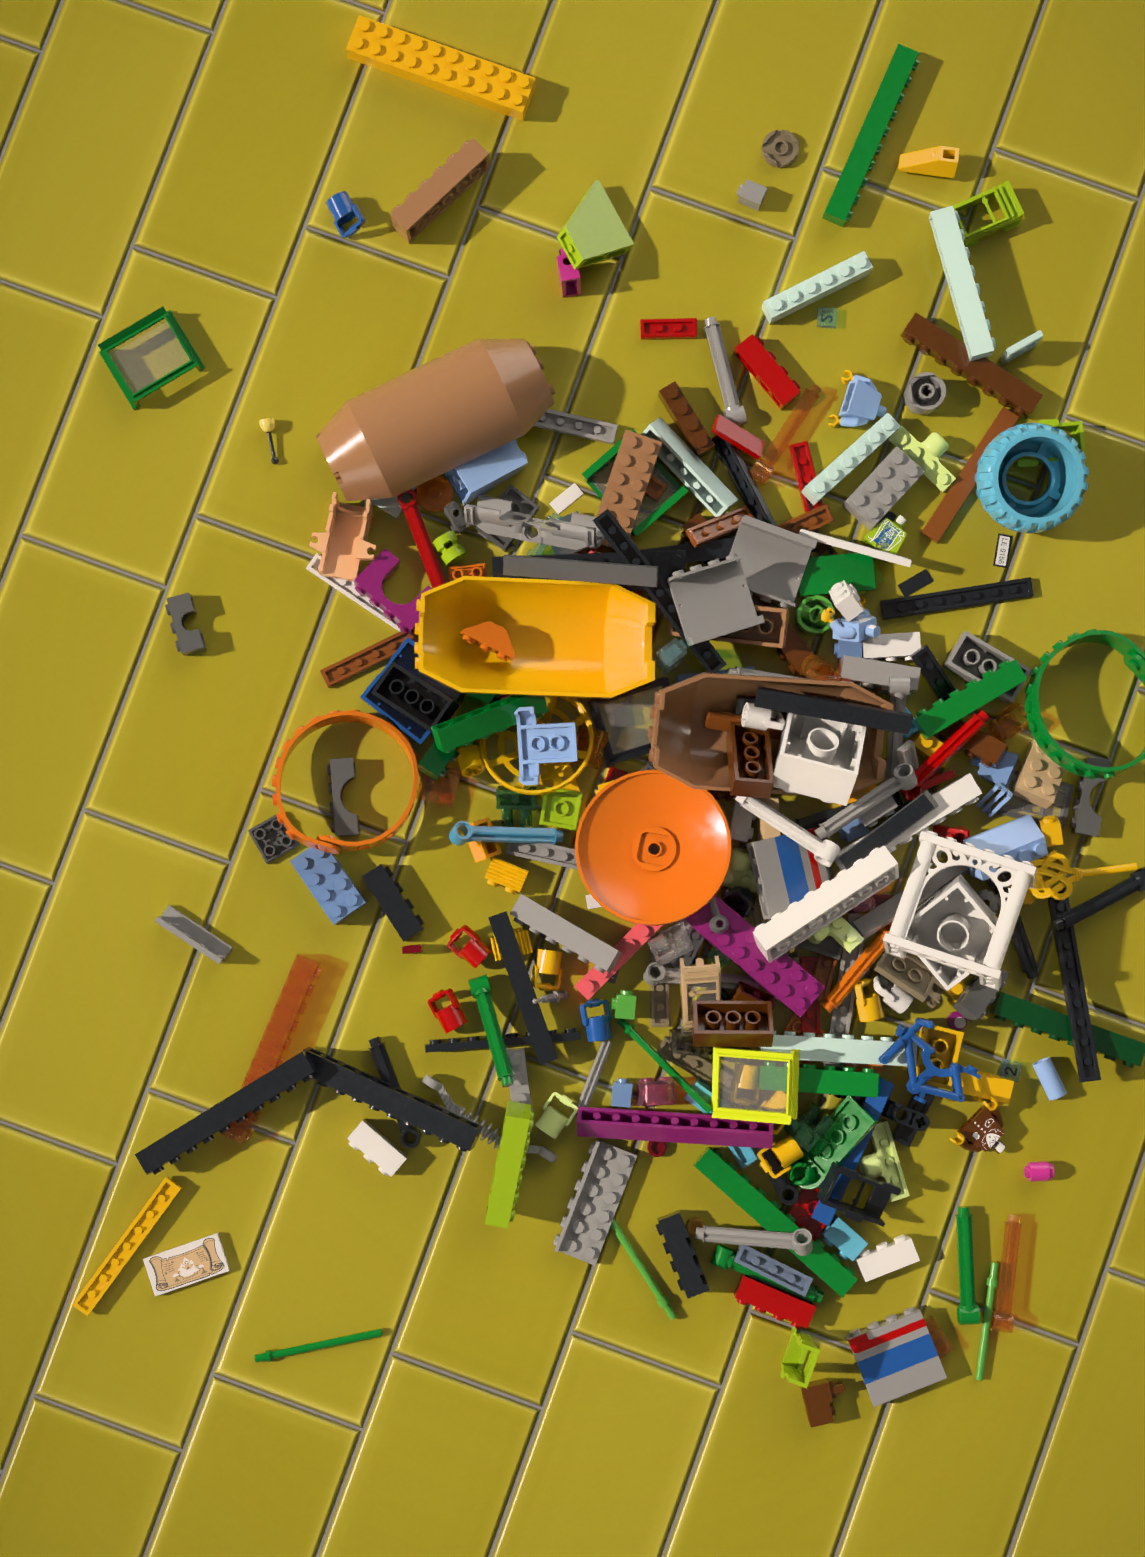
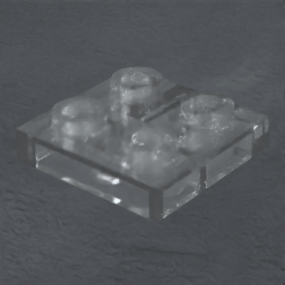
M684 921L652 936L648 940V945L659 967L694 949Z

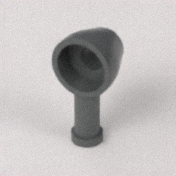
M714 897L708 903L713 916L710 919L709 927L712 932L722 934L727 931L729 921L724 915H720L716 897ZM718 920H721L723 922V926L721 928H718L716 926V922Z

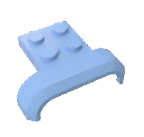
M534 706L519 707L514 712L517 722L519 782L523 785H538L540 780L539 763L578 761L576 722L537 724Z

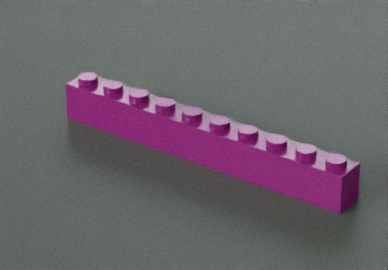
M578 1107L576 1125L577 1136L772 1149L773 1123L712 1118V1115Z

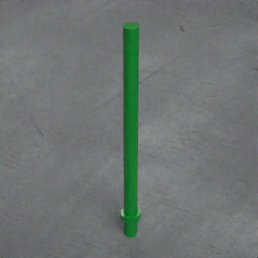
M625 1019L617 1021L625 1030L624 1033L626 1035L629 1034L707 1113L713 1109L634 1029L632 1024L630 1025Z
M380 1328L275 1351L266 1350L265 1353L254 1355L255 1362H272V1359L381 1337L382 1330Z

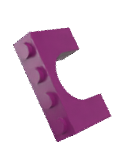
M385 548L354 580L355 590L362 596L366 595L370 599L369 602L375 608L379 607L383 610L384 616L390 621L394 620L402 632H408L412 635L415 632V623H419V611H416L417 599H421V593L432 588L428 585L413 601L407 604H396L388 600L382 591V587L385 581L400 567V560Z

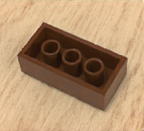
M730 721L726 734L730 795L769 799L774 786L769 728L766 731L742 727L741 722Z
M693 1000V1047H772L774 1029L771 1001Z

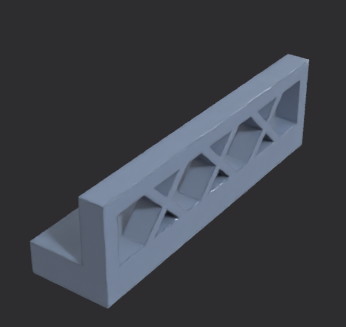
M738 1245L737 1248L739 1250L734 1262L804 1297L806 1296L813 1278L747 1245Z

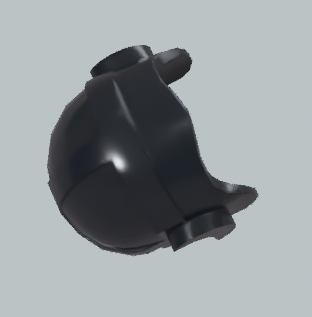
M733 886L731 889L727 888L721 896L723 898L722 901L742 918H748L755 910L753 908L755 898L749 888Z

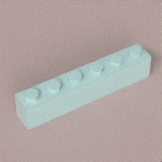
M865 251L763 301L761 309L769 324H772L870 275L873 266Z
M889 413L885 414L806 485L801 493L814 506L901 426Z
M661 417L650 423L641 435L663 442L658 457L715 517L728 512L738 501L737 497Z

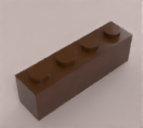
M676 381L659 390V399L690 449L699 458L712 452L715 448L714 442Z
M959 719L933 736L946 742L966 722ZM980 730L960 750L964 751L963 754L971 759L977 758L981 760L980 763L987 768L994 767L997 769L1008 751V746Z

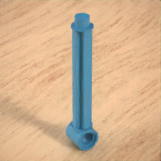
M459 821L449 832V839L454 845L458 846L471 841L547 843L554 845L556 842L563 841V831L556 830L555 827L471 826L466 821ZM458 830L463 832L464 836L459 835Z

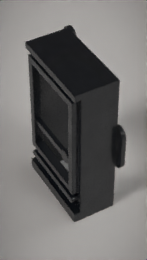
M832 1162L816 1197L822 1204L843 1211V1215L846 1218L861 1222L864 1219L884 1227L885 1223L880 1218L891 1193L899 1195L901 1189L891 1183L883 1182ZM840 1174L862 1181L856 1197L852 1200V1205L830 1197ZM867 1183L874 1187L864 1209L857 1207L856 1204H858V1199Z

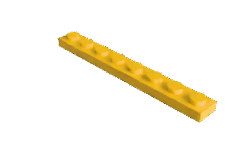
M168 1176L164 1178L72 1304L75 1308L86 1316L90 1315L182 1189L180 1185Z

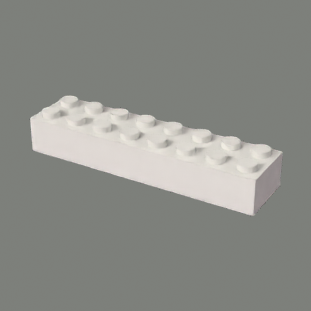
M970 773L964 775L932 794V797L939 806L886 845L887 850L890 853L897 849L895 845L908 843L913 839L912 835L916 834L917 836L921 834V831H928L930 824L933 826L946 820L945 815H954L963 809L962 805H971L979 800L978 796L982 792ZM869 833L865 834L864 836L860 837L859 839L842 848L838 853L837 857H839L841 854H843L845 851H847L850 847H852L854 844H856Z
M885 846L873 849L869 856L864 859H858L852 867L847 870L843 869L831 881L823 882L819 889L808 892L801 901L793 902L788 906L787 910L782 913H776L766 924L758 925L753 932L757 947L769 963L773 962L898 879L899 869L897 861Z

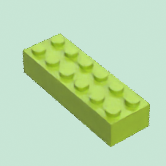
M508 1101L486 1208L485 1225L508 1229L509 1221L513 1222L515 1204L518 1201L519 1186H521L522 1171L526 1161V1150L529 1147L530 1132H532L534 1112H531L530 1104Z

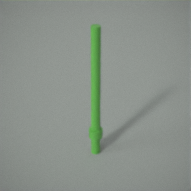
M613 1218L610 1226L657 1298L656 1302L660 1308L663 1307L670 1320H673L677 1315L669 1304L670 1300L666 1295H663Z
M991 1262L990 1275L987 1277L986 1282L988 1290L975 1379L983 1381L995 1290L999 1283V1279H997L999 1263Z

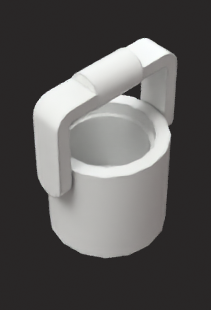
M746 702L742 712L741 724L742 727L766 731L768 728L783 730L785 720L778 711L754 707V703Z
M880 974L874 977V989L881 995V1001L897 1013H903L912 1003L914 996Z

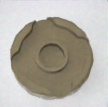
M787 130L772 131L763 140L761 150L763 158L772 167H788L798 157L799 143L797 138Z

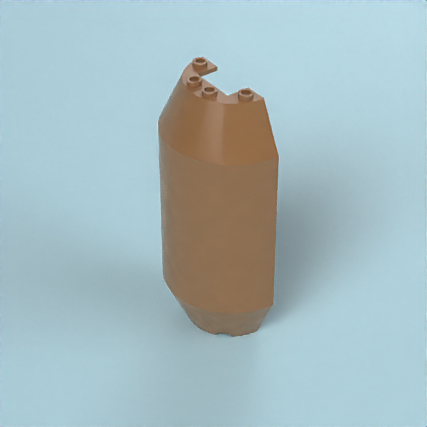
M476 339L347 400L316 436L346 501L393 498L525 435L555 403L552 396L555 394L551 383L548 384L542 372L544 366L540 358L536 360L535 355L537 354L533 345H530L524 339Z
M703 672L655 692L654 707H650L652 726L648 727V738H651L649 761L653 762L654 768L693 789L730 791L726 745L727 731L704 728V721L709 710L734 714L736 697H756L758 686L893 710L894 705L853 682ZM866 727L858 776L852 792L884 781L886 761L881 756L885 730ZM781 735L779 739L770 738L773 770ZM773 787L771 792L774 794L802 795L798 793H788L783 791L782 789Z

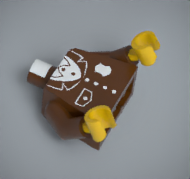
M990 1096V1103L987 1104L983 1101L986 1107L981 1106L958 1131H955L957 1137L955 1139L950 1138V1141L959 1145L964 1150L973 1152L983 1150L987 1152L992 1148L997 1154L1001 1153L1006 1145L999 1139L1004 1134L1002 1129L1004 1123L998 1108V1102L992 1096Z

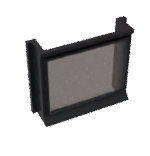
M668 677L655 679L650 683L610 699L592 698L591 701L587 702L607 768L617 763L649 754L651 738H648V727L652 726L650 707H654L655 692L670 686Z

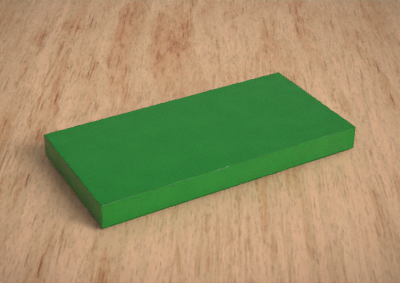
M860 553L809 557L798 588L799 597L828 595L832 586L836 583H841L843 580L848 585L852 584L857 592L876 590L873 557Z

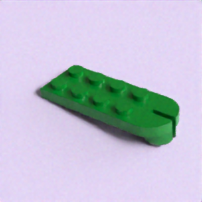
M848 1095L802 1147L801 1150L804 1156L790 1165L792 1167L790 1169L791 1181H795V1185H799L804 1189L815 1190L820 1188L832 1162L841 1165L878 1122L852 1096Z

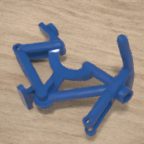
M917 1018L915 1023L909 1028L899 1024L895 1031V1035L899 1036V1038L879 1056L878 1061L887 1064L905 1045L910 1079L906 1087L912 1094L920 1093L919 1096H914V1100L925 1104L926 1100L923 1098L927 1093L963 1102L965 1097L963 1095L960 1073L965 1072L980 1079L981 1075L977 1074L979 1070L970 1065L965 1068L955 1062H952L947 1069H940L933 1065L930 1055L935 1053V1048L916 1035V1032L922 1026L929 1029L934 1028L935 1024L933 1021ZM912 1041L922 1048V1061L926 1067L918 1077ZM934 1075L938 1077L951 1076L953 1092L924 1084Z

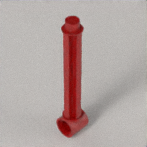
M413 489L399 494L397 500L404 511L433 589L446 584V580L418 508L416 493ZM410 494L412 501L405 503L402 501V496Z
M983 710L977 715L974 713L960 729L914 771L917 777V785L911 790L900 789V793L907 800L917 798L922 791L921 785L984 726H987L985 722L990 717Z

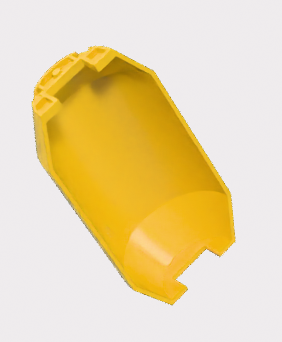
M463 576L421 593V599H417L416 611H419V623H415V635H418V642L414 644V654H418V657H415V669L460 693L610 699L655 680V661H652V626L655 624L656 603L617 584ZM491 621L507 629L515 657L513 660L503 661L496 657V653L492 651L488 653L480 649L479 644L475 642L470 644L462 639L463 636L459 635L460 631Z

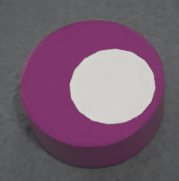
M953 1011L947 1017V1024L952 1030L960 1031L966 1027L967 1019L958 1011Z

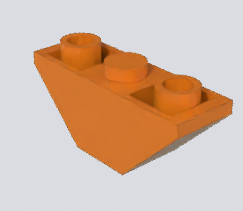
M491 621L465 628L459 633V635L463 636L462 639L470 644H473V642L479 644L480 649L488 653L490 651L496 653V657L507 662V660H513L515 657L507 629Z

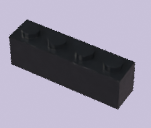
M380 864L363 875L362 878L404 942L424 929L422 925L425 923L419 914L415 915L412 911L414 906L409 898L405 899L402 895L404 890L399 882L395 883L391 878L394 874L389 866L384 867L383 864Z

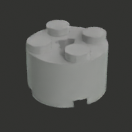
M923 372L916 375L910 381L904 394L905 403L910 412L918 415H929L935 412L946 396L945 383L936 374L931 372Z

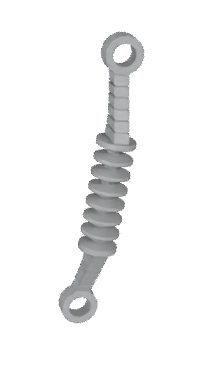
M425 1075L422 1082L438 1091L447 1110L483 1126L480 1140L483 1141L487 1137V1145L494 1141V1149L499 1147L501 1134L497 1135L499 1128L491 1131V1123L484 1127L486 1120L478 1123L479 1116L477 1115L472 1119L471 1111L465 1115L466 1108H462L453 1102L444 1085L430 1075ZM529 1145L528 1150H526V1153H538L552 1163L558 1157L557 1154L544 1146Z

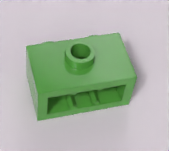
M620 990V993H616V998L612 997L611 1009H615V1018L635 1020L636 995H632V991Z

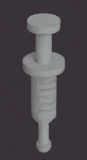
M565 990L560 991V994L557 991H552L548 995L541 996L540 999H533L532 1002L534 1004L537 1002L558 1003L560 998L566 1000L568 993Z

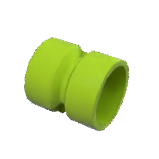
M453 530L444 533L433 541L437 552L442 553L441 558L446 566L458 562L467 555L463 545L458 544L459 538Z

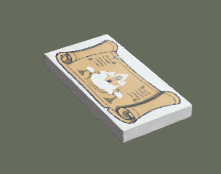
M218 1233L143 1259L155 1296L230 1270Z

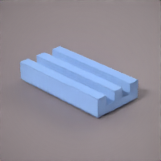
M998 782L975 806L977 808L981 807V811L983 813L987 812V816L990 818L1011 799L1013 793ZM1000 789L1001 791L986 805L984 802L995 791ZM1006 794L993 809L990 808L1002 795Z

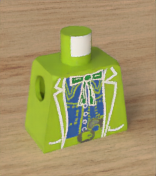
M898 515L893 522L885 518L861 542L870 548L896 555L907 535L902 530L907 521L901 515Z

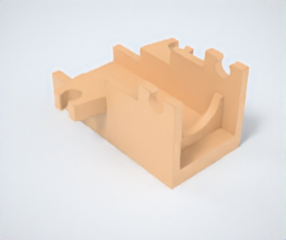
M333 492L332 504L329 507V517L325 529L326 533H312V539L317 538L318 542L312 543L310 541L309 544L310 548L322 552L318 569L321 576L354 582L359 575L362 560H374V554L369 555L368 551L374 550L376 552V545L367 542L374 513L371 499H367L366 507L341 503L337 492Z

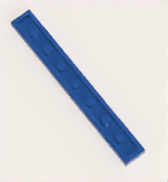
M879 1077L878 1098L866 1097L862 1106L877 1122L895 1084ZM876 1125L841 1164L842 1166L856 1170ZM840 1174L830 1197L842 1200L852 1178ZM819 1200L811 1218L830 1226L837 1209L824 1205Z

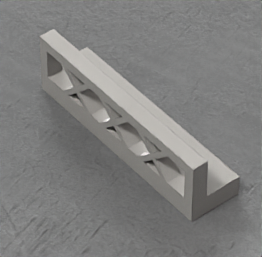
M168 905L162 916H158L155 920L156 923L218 964H223L233 949L232 946L170 905Z

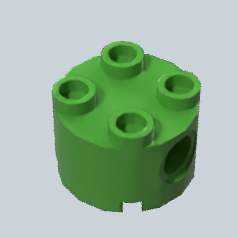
M818 595L804 599L796 609L795 625L805 635H822L830 628V623L822 621L821 614L828 607L834 610L832 603L825 597Z

